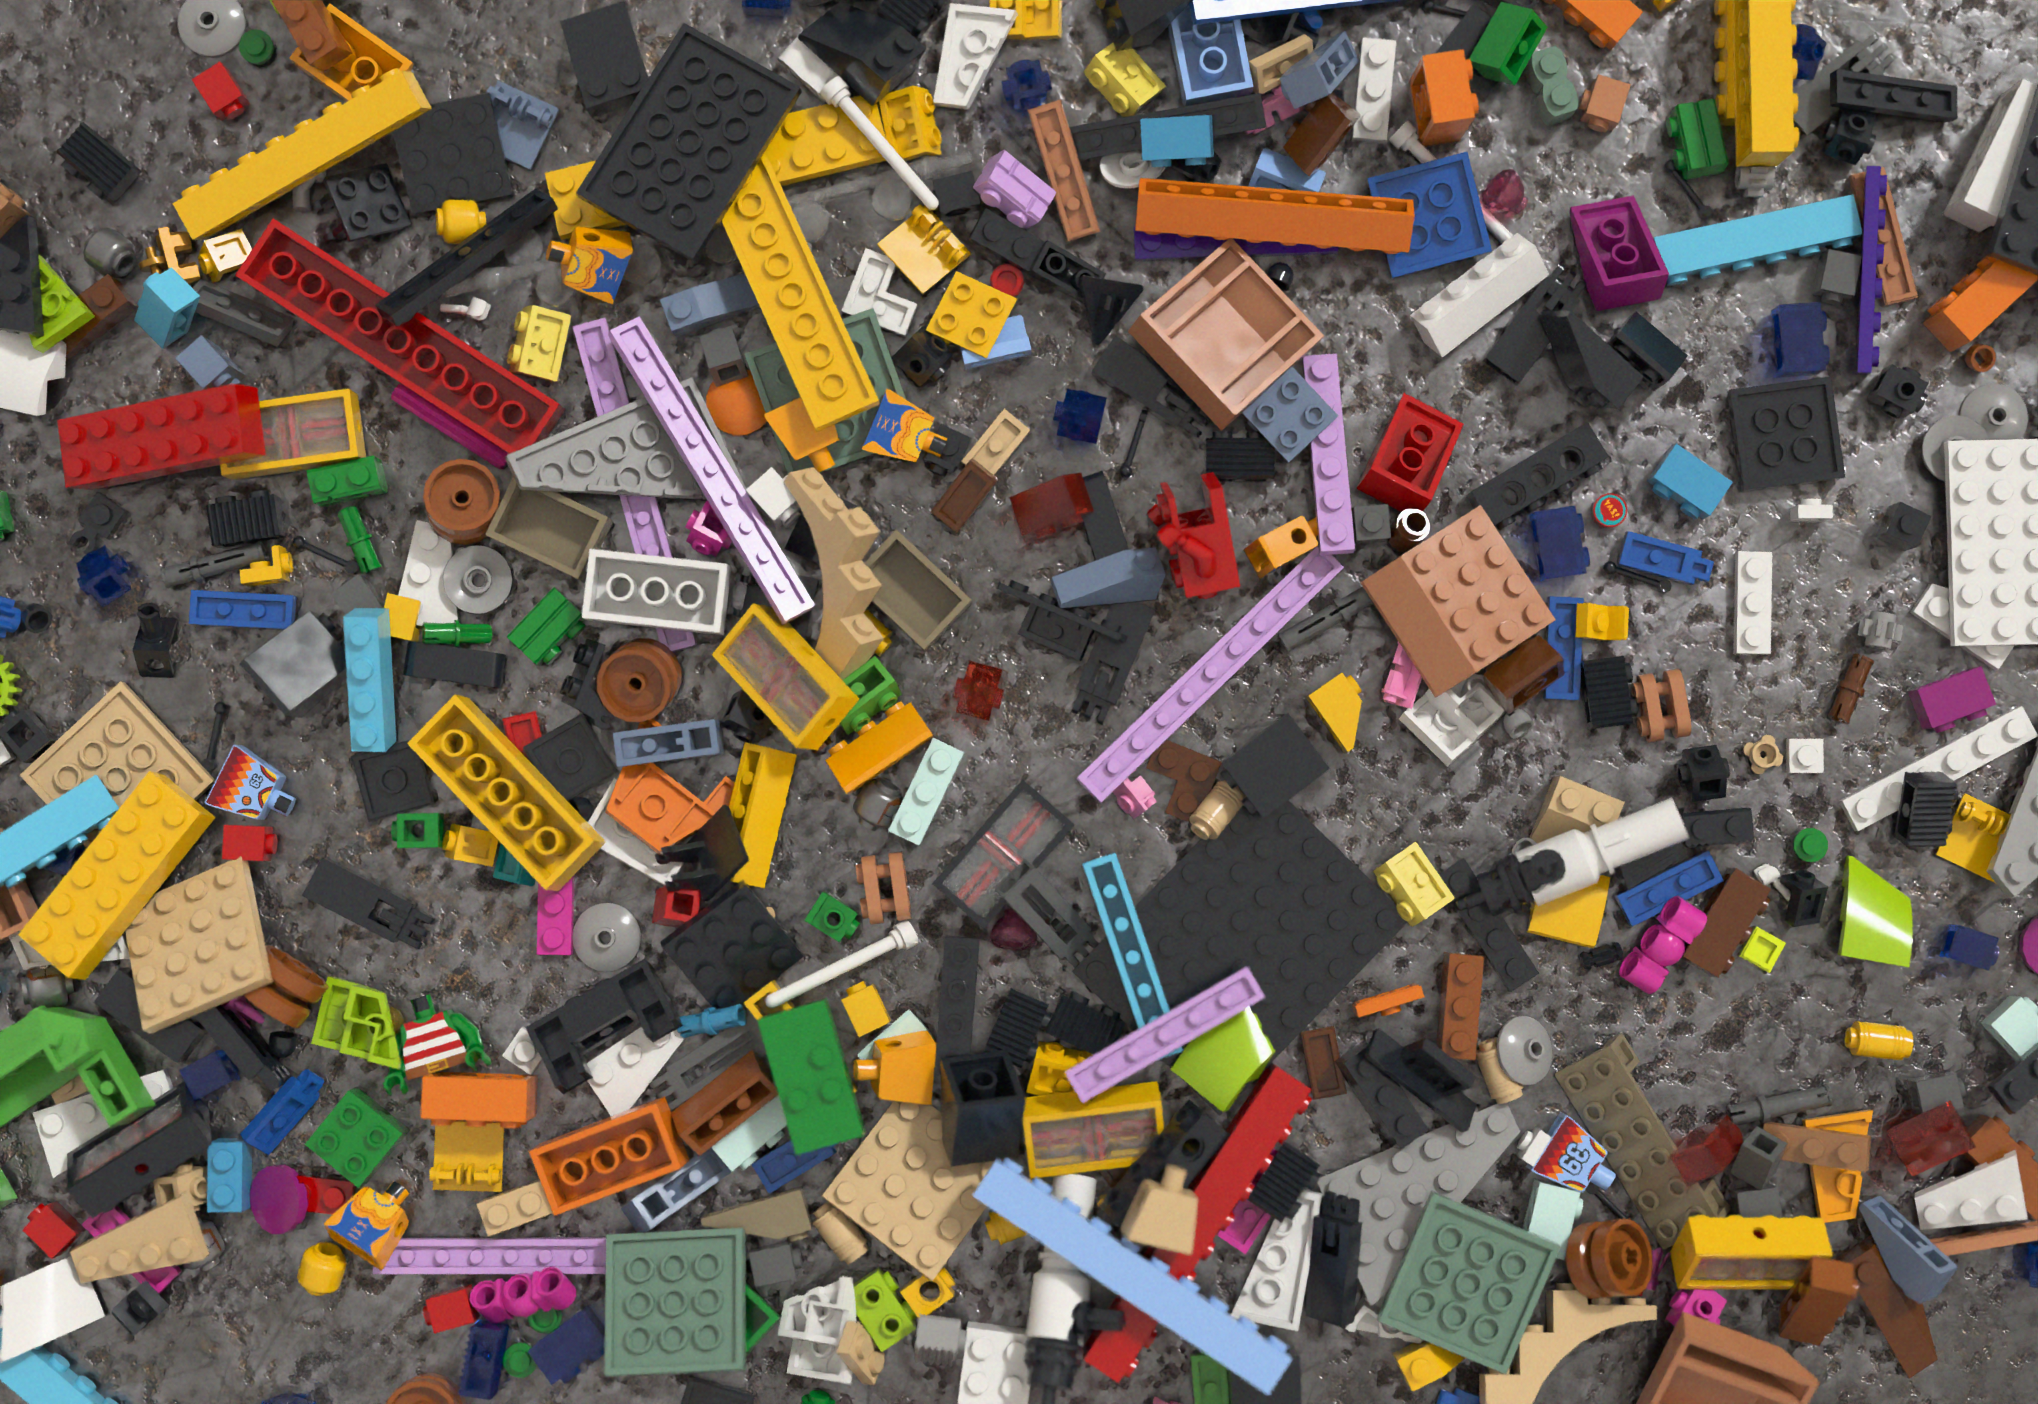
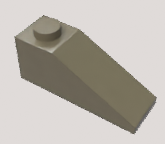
M803 1186L704 1214L700 1219L702 1226L718 1229L744 1228L746 1234L773 1239L787 1237L788 1242L808 1237L807 1231L812 1230L814 1226Z

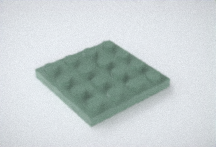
M874 308L843 318L842 321L879 402L881 403L886 389L892 390L906 399ZM776 343L745 353L766 413L800 398V394ZM879 405L835 424L839 441L827 446L835 465L826 470L874 454L862 450V446ZM771 427L788 474L789 472L814 467L808 455L795 461Z
M1431 1191L1378 1313L1377 1320L1507 1374L1561 1246L1551 1240Z
M744 1228L606 1235L605 1376L622 1377L746 1371Z

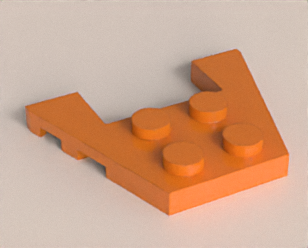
M652 718L640 722L638 729L662 725ZM654 763L623 766L605 813L657 854H662V847L675 846L699 831L723 805L729 806L735 782L725 776L708 798L702 802Z

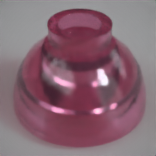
M1514 169L1501 171L1489 182L1482 196L1483 208L1496 214H1506L1509 212L1519 214L1526 207L1528 198L1524 195L1525 187L1523 180Z
M1010 908L1004 910V916L994 924L989 941L1000 949L1026 950L1037 944V934Z

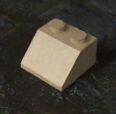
M1562 776L1553 777L1529 838L1536 843H1540L1572 829L1583 833L1591 830L1590 825L1595 824L1596 827L1617 820L1625 802Z

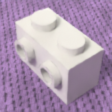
M771 467L746 489V492L754 506L776 529L781 525L787 528L800 517V506L784 483L788 475L782 479Z

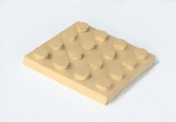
M122 681L20 774L23 780L46 804H49L97 774L119 808L149 771L166 775L195 801L216 781L131 688ZM96 828L86 835L88 840L83 844L87 848L100 833V830Z
M241 856L237 860H230L156 892L125 930L142 1029L149 1034L272 983L248 860H242Z
M893 1101L821 1197L928 1280L933 1281L986 1209L987 1205L973 1197V1193L994 1161L951 1167L942 1142L941 1112L932 1105Z

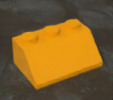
M330 3L326 8L353 53L326 71L309 65L299 46L290 56L292 62L300 70L345 102L353 99L351 93L366 85L372 88L380 83V76L396 68L399 71L411 72L414 65L412 61Z
M902 701L898 702L884 712L887 718L876 725L873 720L870 721L860 731H857L859 735L857 739L849 744L846 740H843L828 750L831 756L825 761L846 794H852L861 788L865 782L874 779L934 738L911 702L906 705Z

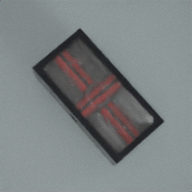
M1022 780L932 884L985 929L1007 904L994 889L1024 859L1037 869L1075 824Z
M186 1081L154 1099L153 1101L156 1106L130 1124L109 1127L67 1153V1191L92 1219L102 1212L106 1213L113 1210L126 1197L142 1192L149 1183L162 1175L171 1174L177 1169L179 1164L191 1157L200 1156L212 1145L209 1108Z

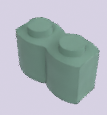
M1556 45L1534 52L1525 67V75L1530 88L1537 94L1536 108L1539 117L1547 126L1569 120L1578 108V96L1574 85L1567 78V63L1563 53Z

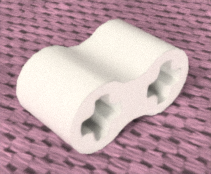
M797 36L777 59L786 70L801 81L817 98L825 102L819 94L821 89L830 80L839 75L803 44Z

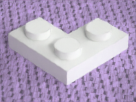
M866 248L841 312L842 314L852 316L874 308L880 328L906 337L917 304L887 292L896 265L886 255Z

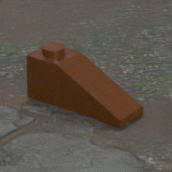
M105 275L78 295V298L95 317L62 340L66 344V361L138 310L137 304L121 282L111 275Z

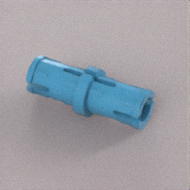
M741 1004L722 1009L706 1008L703 1010L704 1012L699 1014L680 1016L679 1018L683 1026L678 1028L677 1031L678 1033L682 1032L680 1034L682 1038L704 1033L708 1035L719 1034V1030L744 1026L747 1021V1014L745 1010H742L743 1006Z

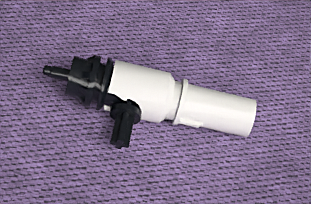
M1670 798L1602 826L1590 825L1591 830L1583 833L1572 829L1516 852V855L1512 853L1507 854L1509 862L1504 864L1502 858L1497 859L1489 870L1476 875L1481 890L1465 896L1463 899L1458 900L1456 904L1458 909L1463 911L1487 903L1493 917L1504 912L1519 914L1524 912L1522 908L1524 904H1527L1529 909L1532 910L1535 907V901L1540 906L1596 884L1601 873L1609 870V873L1613 874L1615 873L1614 868L1687 840L1689 837L1675 803Z
M1076 1174L1053 1176L1051 1194L1061 1201L1065 1196L1082 1207L1080 1214L1092 1220L1097 1180ZM1045 1245L1044 1252L1039 1253L1038 1258L1043 1261L1042 1268L1033 1274L1026 1338L1028 1340L1024 1342V1346L1030 1348L1031 1352L1024 1353L1023 1361L1028 1369L1027 1385L1042 1388L1040 1404H1055L1056 1390L1071 1391L1073 1389L1074 1375L1082 1367V1360L1077 1359L1076 1356L1085 1354V1350L1082 1347L1084 1336H1091L1095 1330L1122 1332L1123 1326H1126V1319H1124V1311L1096 1309L1095 1304L1090 1301L1092 1281L1086 1275V1272Z

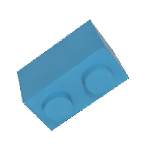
M1212 115L1140 119L1142 161L1151 160V167L1172 166L1171 159H1185V165L1206 164V157H1214Z
M1678 444L1671 446L1647 479V482L1653 485L1652 491L1665 500L1672 498L1681 504L1680 510L1693 519L1709 517L1733 483Z
M218 1138L213 1140L212 1145L208 1147L207 1212H243L251 1208L250 1190L252 1185L253 1146L246 1143L243 1138Z

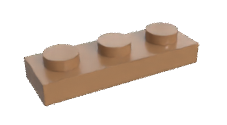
M1775 1122L1764 1123L1763 1130L1788 1143L1781 1160L1861 1172L1869 1170L1870 1135Z

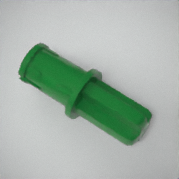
M349 506L341 509L338 512V517L349 541L346 543V546L351 547L361 575L381 568L382 565L370 541L373 536L367 533L357 507Z
M454 620V623L423 622V644H453L454 647H458L459 643L488 644L492 640V627L489 624H459V620Z

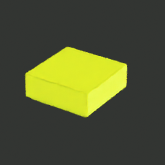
M1753 926L1751 935L1743 944L1737 956L1770 973L1786 943L1759 927Z

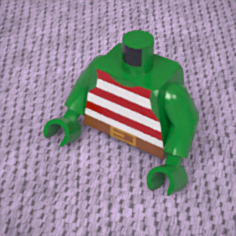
M428 994L411 1000L416 1020L400 1025V1031L395 1035L401 1067L399 1069L389 1067L388 1076L384 1079L383 1084L389 1096H392V1088L400 1084V1090L404 1095L408 1092V1085L404 1080L405 1076L407 1080H411L462 1063H467L474 1072H477L475 1065L479 1059L482 1058L487 1066L491 1064V1059L484 1052L479 1029L462 1014L454 1013L452 1009L436 1014L431 995Z

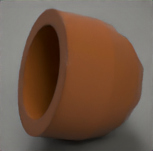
M1975 344L1965 352L1964 360L1970 369L1986 372L1995 364L1996 353L1988 345ZM1975 355L1978 357L1980 361H1982L1980 365L1976 361Z

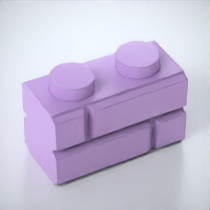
M1005 150L988 160L982 170V174L973 186V189L981 194V199L985 204L997 207L1007 215L1008 221L1024 230L1037 224L1042 219L1047 206L1050 205L1056 194L1055 190Z

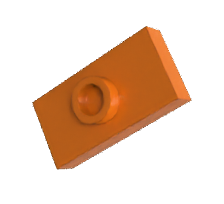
M1413 983L1355 1001L1351 1005L1356 1017L1366 1016L1378 1011L1381 1012L1382 1016L1401 1011V1004L1424 998L1422 987L1419 984Z

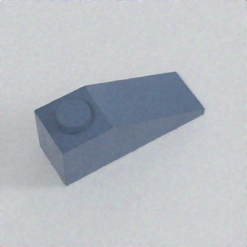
M1346 32L1338 33L1292 65L1279 78L1282 93L1287 100L1291 101L1294 109L1330 95L1359 62Z
M745 274L691 287L660 299L670 329L676 338L760 307Z
M1155 547L1123 550L1053 576L1050 582L1059 607L1069 608L1155 600L1166 573Z
M711 719L613 733L617 767L725 754L720 725L721 720Z
M709 1148L700 1156L697 1154L691 1158L681 1169L671 1172L624 1205L621 1210L637 1233H646L732 1171L716 1152Z
M1881 1195L1862 1202L1859 1209L1892 1279L1903 1289L1906 1296L1915 1300L1918 1304L1937 1297L1958 1266Z

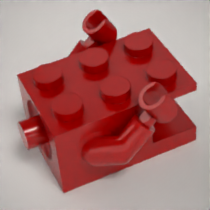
M1214 472L1200 475L1206 508L1178 513L1175 497L1167 482L1160 483L1162 494L1156 495L1157 504L1147 511L1148 517L1157 527L1167 523L1157 532L1160 541L1168 548L1170 556H1174V559L1168 560L1171 578L1175 582L1176 589L1182 588L1186 598L1197 596L1199 599H1207L1218 595L1217 591L1241 587L1223 487Z

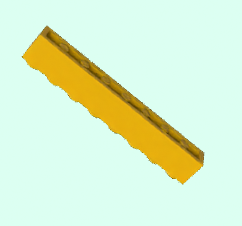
M396 68L380 76L381 82L372 88L366 85L351 93L353 99L344 104L336 102L322 110L324 115L317 120L307 119L294 126L295 132L286 138L284 135H280L269 140L265 144L267 149L258 154L250 152L237 160L239 165L228 171L227 168L211 174L209 176L210 182L201 187L197 184L182 191L181 195L183 198L172 204L192 240H206L431 110L432 108L413 72L399 71Z

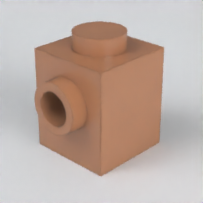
M1598 74L1592 82L1590 90L1584 89L1578 109L1583 110L1580 121L1588 123L1587 126L1595 131H1612L1620 121L1631 84Z

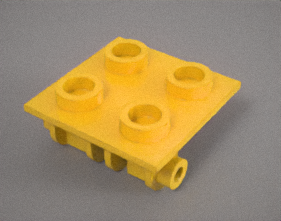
M919 204L911 212L912 216L877 243V246L912 284L924 294L967 259L971 253L932 210L928 209L925 205Z
M956 271L926 331L940 337L947 346L951 342L987 359L1017 298Z
M1964 793L1952 818V831L1947 835V845L1939 846L1935 855L1995 883L1987 873V869L1992 856L1997 852L1998 840L2000 835L2004 834L2011 815Z
M465 1121L452 1122V1125L448 1126L435 1125L434 1167L430 1168L429 1179L433 1181V1190L502 1192L504 1128L500 1127V1122H492L485 1127L465 1126Z

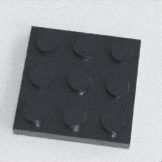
M490 92L431 103V110L393 131L413 214L441 208L446 200H474L477 202L514 193Z
M1831 377L1730 389L1727 391L1741 492L1845 478Z
M744 880L740 881L660 941L664 951L711 1007L716 1009L742 1004L804 957L801 950Z

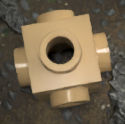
M185 1161L179 1164L177 1169L171 1174L162 1175L155 1179L153 1184L157 1205L163 1202L166 1203L177 1195L188 1191L194 1211L200 1210L199 1205L207 1202L208 1166H193L192 1161Z

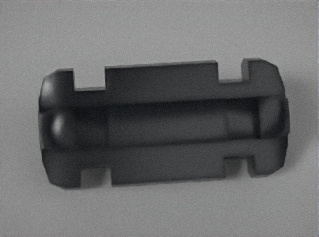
M1613 942L1612 946L1606 944L1590 949L1589 953L1585 951L1580 953L1582 965L1587 970H1590L1591 966L1597 968L1613 963L1614 959L1620 961L1624 958L1622 948L1618 942Z

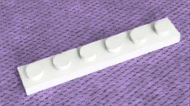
M2017 706L1845 797L1839 803L1854 831H1860L1899 810L1905 772L1924 773L1925 771H1939L1954 781L2036 738L2038 734L2023 706Z

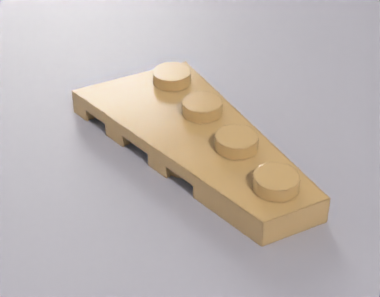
M185 1191L166 1203L163 1202L153 1207L150 1211L138 1217L135 1216L125 1221L122 1225L109 1229L77 1245L70 1251L80 1282L85 1283L204 1260L209 1255V1251L188 1191Z

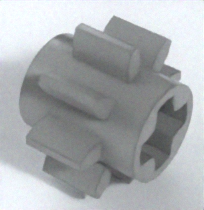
M1774 166L1736 167L1735 186L1736 189H1744V197H1764V190L1773 189L1775 181Z
M1871 611L1869 619H1860L1858 636L1866 638L1865 646L1890 650L1892 642H1901L1904 625L1895 623L1896 615Z

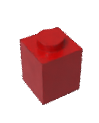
M221 62L216 63L191 79L213 114L221 121L238 117L244 112V107L250 104L229 69Z
M224 825L222 859L237 860L241 856L242 860L271 861L272 854H276L278 844L277 835L273 834V827Z
M666 885L657 889L652 923L679 928L698 914L701 897L700 891L681 889L670 892L667 890Z
M58 1201L46 1206L43 1203L38 1205L28 1215L27 1219L30 1222L22 1230L51 1259L62 1255L86 1231Z
M472 1284L433 1294L425 1300L426 1305L423 1306L424 1319L428 1326L432 1325L434 1334L474 1323L480 1318L479 1312L470 1303L469 1297L473 1289Z

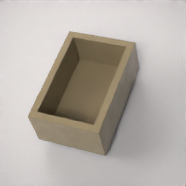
M513 476L485 535L584 582L587 576L589 550H600L613 521L609 517L554 491L520 490Z
M897 529L865 562V565L871 569L873 575L882 584L871 602L925 652L972 604V599Z

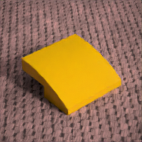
M990 0L991 8L1016 10L1018 13L1006 39H1062V0Z
M1600 875L1596 884L1540 906L1535 901L1534 909L1530 910L1527 932L1594 949L1604 914L1610 877Z

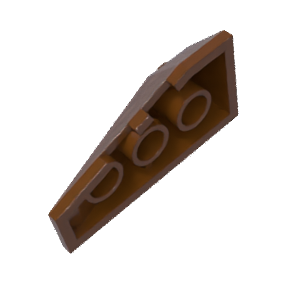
M1872 1235L1834 1259V1261L1853 1264L1854 1279L1858 1280V1291L1855 1299L1907 1378L1910 1379L1938 1360L1923 1303L1918 1304L1915 1300L1906 1296L1903 1289L1892 1279Z

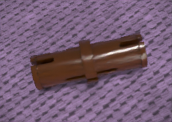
M1856 653L1852 655V660L1844 680L1838 682L1837 688L1839 692L1828 714L1830 719L1839 723L1842 720V724L1848 725L1850 723V718L1858 698H1862L1865 693L1863 686L1874 664L1871 658L1864 655L1860 658V654Z

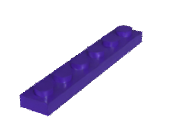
M1867 166L1865 170L1856 375H1870L1872 367L1879 366V346H1873V333H1880L1881 312H1874L1875 299L1882 298V278H1876V265L1883 264L1884 244H1877L1878 230H1885L1886 215L1885 209H1879V197L1886 196L1887 175H1881V166Z
M1136 225L1133 227L1135 261L1206 259L1227 241L1216 240L1210 236L1197 235L1187 238L1172 233L1150 235L1143 231H1135ZM1232 238L1249 257L1338 253V247L1334 246L1323 249L1309 244L1287 246L1279 242L1263 241L1251 243L1245 239Z

